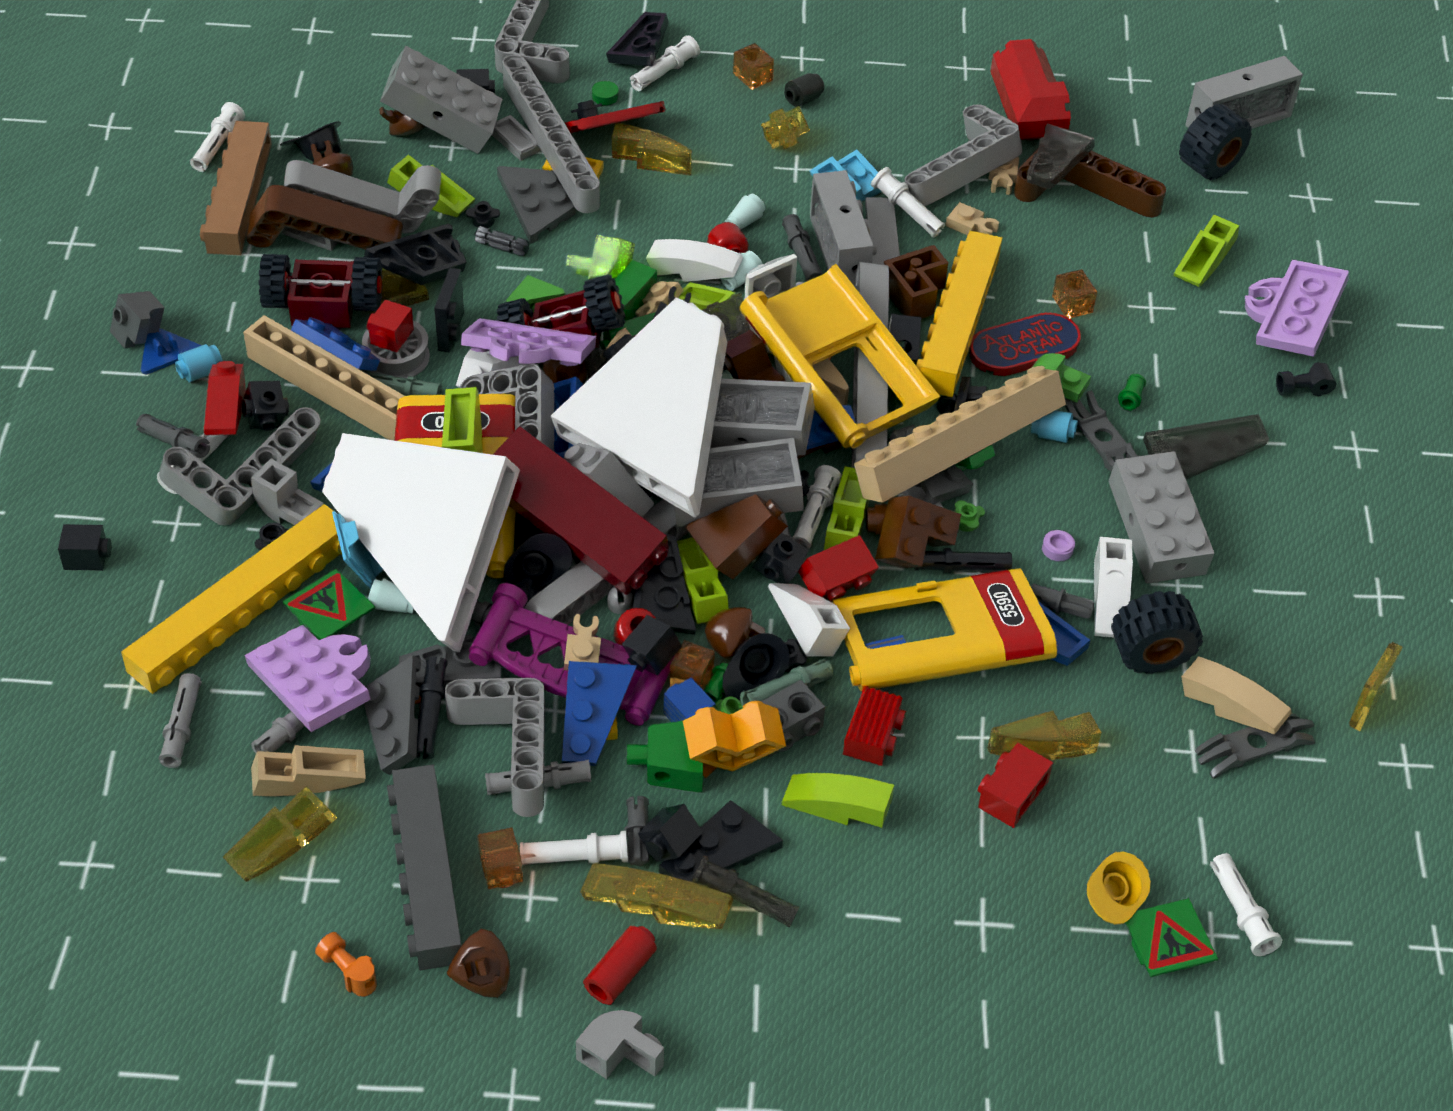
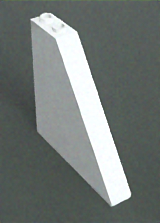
M676 297L551 415L557 435L572 445L582 443L611 451L639 485L696 518L700 514L727 347L723 322L716 315H709L700 310L695 304L687 303Z
M343 433L340 443L335 450V457L329 474L325 478L322 492L344 517L346 522L355 521L361 542L437 639L453 651L460 652L520 469L506 456Z

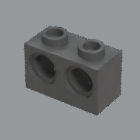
M802 680L761 701L764 704L778 708L786 747L767 755L768 757L779 751H787L795 742L806 736L815 735L823 727L825 706Z

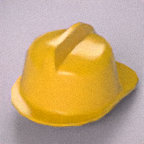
M1124 851L1114 852L1105 858L1092 873L1087 883V896L1095 913L1104 921L1114 925L1123 924L1128 921L1150 893L1151 881L1148 870L1143 862L1134 854Z

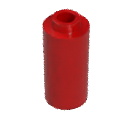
M629 926L583 980L584 987L596 1000L603 1004L611 1005L656 952L655 937L647 928L643 926Z

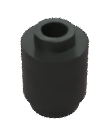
M816 73L802 75L786 83L785 98L793 106L799 107L819 98L824 91V82Z

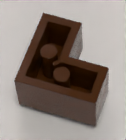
M931 245L885 260L883 265L889 266V298L899 311L905 316L921 317V319L934 315L937 292L945 288L948 261L936 246Z
M752 330L727 342L723 369H727L733 379L786 382L785 378L772 367L764 342Z
M912 496L889 499L875 560L899 568L922 567L927 545L932 547L955 545L962 514Z

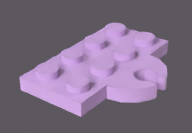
M1292 260L1284 278H1267L1252 284L1249 287V294L1245 295V309L1248 316L1262 324L1256 335V344L1314 357L1348 282L1349 271ZM1257 297H1264L1265 299L1258 300V299H1255V298H1257Z
M481 318L462 333L461 345L470 346L471 350L476 352H487L490 350V354L493 357L503 361H508L510 357L519 356L518 363L522 364L541 363L553 359L560 360V364L565 366L581 364L594 350L596 336Z
M301 625L245 655L248 666L310 732L371 700L368 689L359 681L369 669L371 659L367 645L362 646L359 637L341 634L318 640L304 625Z

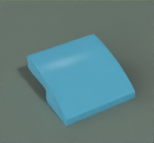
M857 149L839 161H836L832 156L810 170L812 176L816 173L846 170L849 180L855 183L857 200L863 201L866 197H873L881 193L878 188L874 189L871 186V182L878 171Z

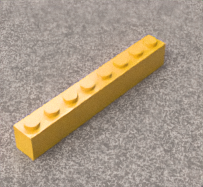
M969 230L966 241H960L957 257L955 256L951 273L948 274L946 287L941 294L940 304L935 311L934 324H930L927 341H924L921 359H918L916 364L939 395L953 397L999 261L1003 237Z
M325 504L121 651L126 672L150 693L154 694L163 686L170 684L176 676L188 667L197 664L203 656L215 647L221 646L227 638L239 629L248 626L262 612L272 608L278 600L290 591L296 590L301 583L313 574L323 570L329 562L342 555L332 515L333 510Z

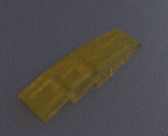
M598 863L592 864L580 891L585 900L617 903L621 912L651 914L657 923L713 929L723 928L734 900L729 894L675 877L629 867Z

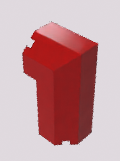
M1032 39L1010 40L1005 44L1006 49L1001 53L998 50L993 54L990 71L1007 118L1018 125L1021 140L1067 136L1071 113L1066 111L1065 103H1070L1064 81L1056 82L1045 51L1041 47L1039 49Z

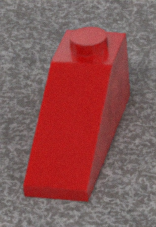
M221 361L212 365L208 378L204 435H233L237 433L242 415V400L246 392L243 364Z

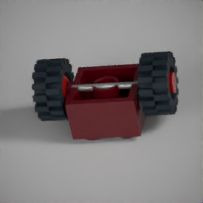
M263 254L261 257L260 280H258L261 306L263 308H289L291 326H293L295 319L308 321L309 317H312L324 323H330L334 327L350 328L353 309L355 311H377L381 306L383 275L380 258L355 257L354 261L295 259L292 273L290 272L291 263L288 255Z
M607 274L586 280L583 286L584 290L535 303L534 312L530 309V304L526 302L525 298L499 304L497 321L596 336L595 348L589 354L591 355L599 351L601 332L624 326L625 313L623 310L625 308L624 304H622V296L619 294V287L616 285L615 279L612 278V275Z

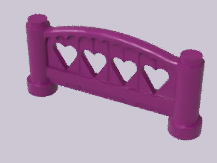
M499 584L492 596L493 605L469 648V659L479 666H486L492 660L496 661L516 676L540 680L544 685L545 691L566 698L568 670H564V667L554 668L550 663H541L538 657L560 646L565 661L568 634L576 635L573 627L524 609L528 600L525 592L513 584ZM528 634L531 638L534 653L529 657H525L519 651H509L507 645ZM601 638L599 663L631 665L627 660L629 656L622 645ZM679 651L658 676L646 670L643 672L635 671L619 708L625 710V718L628 722L640 726L649 719L669 673L674 672L680 662L681 654Z

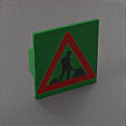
M334 569L282 601L297 617L299 624L304 625L319 640L336 634L375 609V606L337 569Z
M1189 898L1138 910L1125 922L1132 937V947L1141 966L1145 965L1150 977L1218 961V957Z

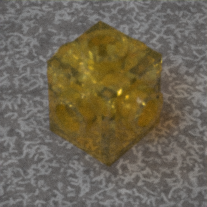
M799 106L787 111L780 108L768 114L770 119L761 124L765 139L770 143L772 149L781 145L784 149L799 143L798 137L810 131Z

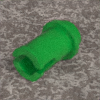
M1131 374L1127 379L1125 388L1120 391L1118 401L1123 409L1131 411L1140 406L1142 402L1141 394L1146 386V380L1142 375Z
M720 663V665L713 668V676L703 690L715 704L725 694L722 682L723 674L728 666L727 663Z

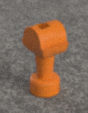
M331 932L323 937L315 949V954L325 963L333 961L344 974L346 989L349 993L352 991L357 996L362 997L372 994L377 986L372 958L366 955L356 959L345 950L346 942L337 932Z

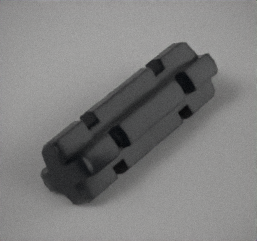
M483 226L478 227L475 232V241L484 245L489 243L490 247L509 253L512 250L513 254L525 256L529 250V242L525 239L518 237L516 240L515 236L496 230L490 232V228Z

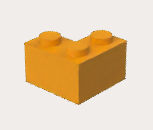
M761 701L748 702L743 705V709L733 714L715 710L713 707H704L697 710L695 715L683 720L690 759L733 772L786 747L778 708L764 704Z

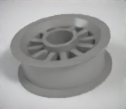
M413 320L414 330L397 353L370 344L369 331L366 330L362 338V345L371 349V354L380 359L377 370L370 372L401 378H408V376H416L421 373L428 365L430 359L427 347L428 334L424 327Z

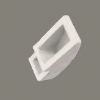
M679 239L655 240L646 257L649 266L657 270V276L679 273L683 282L734 277L743 259L740 253L720 246Z

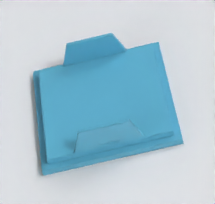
M333 511L332 515L343 560L371 589L376 576L383 571V568L359 539L355 521L346 522L340 513L337 514L336 511Z

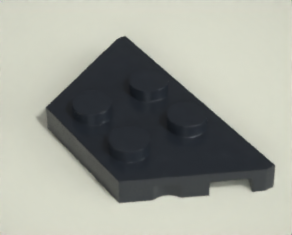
M449 223L367 248L364 257L380 258L382 268L419 285L445 278L449 268L461 269V272H463L466 266L465 257L459 250V242L453 239L451 235L453 228Z

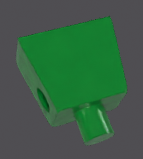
M683 721L650 725L648 727V744H627V765H647L648 784L702 793L703 763L690 759Z

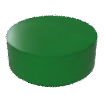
M600 81L592 87V99L597 104L611 105L619 98L618 86L613 82Z

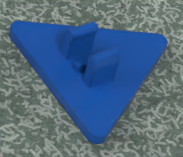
M159 328V332L147 334L141 372L147 375L175 364L178 361V354L202 345Z

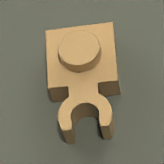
M1019 157L990 171L989 180H992V193L996 192L997 187H1004L1006 195L1011 194L1012 185L1016 183Z
M959 202L947 217L946 226L968 235L969 230L992 235L993 232H998L999 221L993 218H984V212Z
M660 281L655 283L650 288L647 296L642 300L644 305L636 311V316L641 317L656 312L660 302L669 305L668 294L673 286L677 287L674 297L678 298L683 292L679 282Z
M580 614L575 615L573 631L576 635L568 634L564 670H568L569 661L599 663L601 638L593 637L598 632L599 619L597 616H593L591 626L584 627L580 624Z

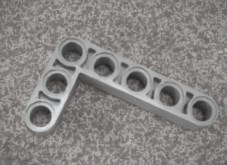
M516 0L494 45L495 67L498 72L503 73L502 61L505 57L519 55L526 59L535 76L540 81L564 83L569 79V52L561 47L532 42L549 7V0Z
M976 104L965 108L963 118L967 138L970 141L906 175L905 183L908 185L909 192L924 206H928L1018 157L1023 152L1018 125L984 105Z
M293 160L286 165L284 186L394 218L403 224L402 233H412L417 230L439 200L441 171L434 166H421L415 170L402 190L397 192L305 161Z
M524 364L472 375L463 380L460 388L477 387L479 394L514 395L515 430L519 426L554 451V424L551 415L554 413V384L538 365Z
M303 407L296 410L226 480L186 449L171 447L163 455L159 471L160 479L165 485L215 523L224 526L231 525L256 501L252 492L251 477L263 467L261 464H266L270 459H273L289 467L315 440L320 426V416L312 408ZM170 465L179 466L181 469H175ZM242 483L248 484V485H250L251 487H244V486L241 485V484H242ZM196 484H201L206 488H199ZM225 503L230 505L231 507H224L221 504Z
M535 678L458 679L449 682L445 687L447 719L451 723L458 725L512 724V808L516 814L523 817L539 814L544 808L545 699L543 683Z

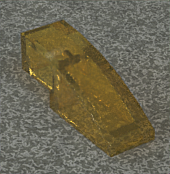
M615 124L612 134V158L637 161V169L691 175V149L651 130L631 125Z
M1052 710L991 728L987 749L990 754L1001 756L1004 751L1009 753L1018 742L1048 760L1073 758L1096 753L1102 732L1090 712L1059 721Z
M306 786L281 811L276 806L272 808L223 858L247 882L295 854L323 832L338 817Z

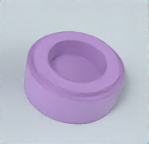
M1050 531L1044 537L1042 551L1051 560L1065 561L1073 555L1075 540L1065 531Z

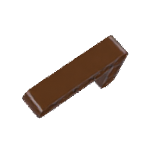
M1057 136L1048 138L1017 171L1014 195L1023 202L1035 201L1057 177H1060L1142 216L1153 218L1160 215L1166 194V187L1163 183Z
M272 185L266 189L250 213L246 241L255 247H269L286 226L366 250L370 247L400 239L402 237L403 224L394 218L286 186Z

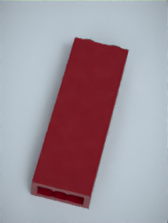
M519 426L493 454L506 456L520 469L508 506L542 532L555 534L564 539L570 546L572 555L626 596L633 588H640L645 582L650 569L654 565H660L667 557L669 552L667 535Z

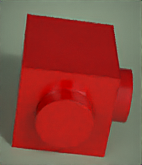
M384 300L375 314L372 313L367 321L370 344L397 353L414 330L412 308Z

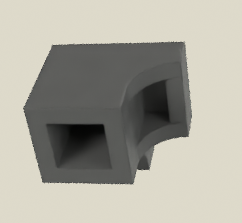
M150 291L118 294L116 306L113 309L110 333L124 348L135 347L136 344L145 343L147 334L159 332L165 307Z

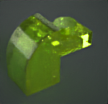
M596 235L592 258L568 254L566 266L576 269L577 275L588 277V280L607 274L612 275V278L615 279L632 261L635 243L621 238Z

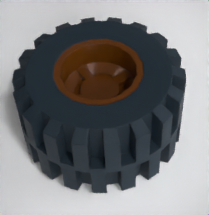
M1223 104L1209 107L1192 122L1183 136L1184 138L1181 141V148L1179 150L1180 159L1205 179H1218L1228 173L1245 153L1252 136V126Z
M1158 591L1153 594L1142 595L1138 599H1133L1128 602V605L1122 606L1118 610L1119 613L1112 619L1111 629L1122 661L1129 670L1133 669L1137 673L1153 674L1154 672L1161 673L1177 668L1180 664L1189 661L1191 656L1196 655L1199 651L1198 648L1203 643V635L1190 601L1184 595L1175 594L1172 591L1165 593Z

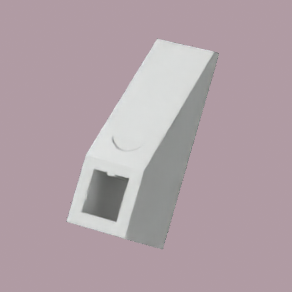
M1099 538L1094 559V636L1114 638L1111 629L1112 619L1119 613L1118 610L1122 606L1129 604L1133 566L1132 540Z
M770 583L768 588L805 655L833 657L850 630L837 605L798 584Z

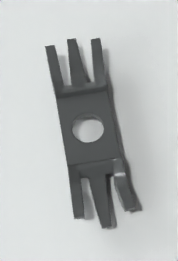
M1092 390L1086 393L1091 414L1083 406L1080 399L1077 403L1065 399L1066 411L1073 413V420H1078L1077 426L1102 457L1105 468L1112 471L1115 460L1124 459V453L1126 458L1138 457L1131 443L1125 442L1106 417V411L1099 407ZM1099 431L1109 433L1112 439L1110 441H1100L1095 437V434Z
M1291 714L1275 734L1253 727L1226 735L1219 733L1198 746L1195 752L1197 755L1205 753L1198 759L1200 765L1229 756L1211 770L1210 775L1214 779L1231 768L1242 767L1244 763L1283 749L1288 751L1298 745L1315 744L1312 735L1297 732L1314 727V723L1308 719H1300L1296 714ZM1250 735H1259L1265 739L1266 746L1255 748L1248 743L1247 738Z

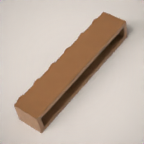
M235 121L233 131L228 133V148L223 150L222 154L223 166L217 170V186H213L211 192L212 203L206 207V224H202L200 228V239L205 242L208 254H242L248 232L250 213L256 204L272 145L269 123Z

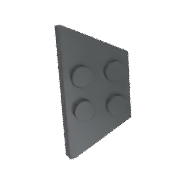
M506 166L497 167V176L530 243L536 242L538 234L545 229L552 231L561 222L567 221L575 215V207L554 171Z

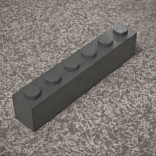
M434 764L392 770L394 784L387 785L389 805H397L398 812L391 814L393 835L401 834L402 843L395 844L397 865L405 864L406 873L399 874L401 895L409 894L410 903L403 904L405 925H413L414 929L413 935H407L410 957L417 956L419 970L450 966L452 959L461 947Z

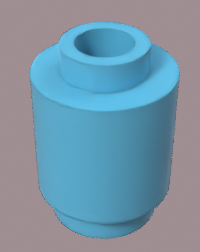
M205 344L178 354V361L175 362V367L181 379L186 378L188 382H192L209 376L212 365L223 360L215 345L208 346Z
M1055 410L1033 422L1031 433L1038 434V438L1067 443L1069 437H1075L1078 420H1073V413Z

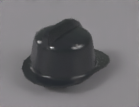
M336 121L327 124L308 135L285 141L280 146L296 144L305 157L313 162L314 158L310 146L312 144H317L318 152L322 153L323 157H325L326 144L324 141L330 140L334 153H340L342 147L337 128L341 125V122Z
M540 533L533 535L514 551L507 560L504 567L506 583L513 585L518 582L521 583L522 579L528 576L533 580L531 586L537 589L539 593L570 568L573 557L571 548L564 539L555 534Z
M761 633L741 643L723 674L722 687L725 696L735 697L740 700L741 692L780 678L789 665L790 657L788 647L784 641L774 634Z

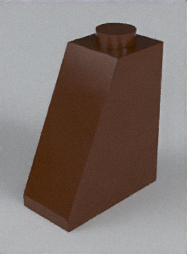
M755 494L689 523L686 529L714 567L729 578L734 579L788 525L781 518V515L784 513L783 510L772 499L766 502Z

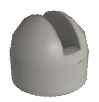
M613 587L607 596L609 610L616 614H623L626 610L632 609V592L626 596L616 587ZM618 597H624V602H618Z

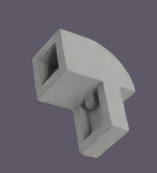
M270 459L251 477L252 492L257 504L276 523L281 524L286 520L296 525L324 505L320 500L298 489L297 472L273 459Z
M617 1010L604 1013L594 1019L576 1040V1060L605 1079L610 1076L624 1057L653 1076H656L664 1066V1047L653 1035L642 1033V1016L634 1012Z

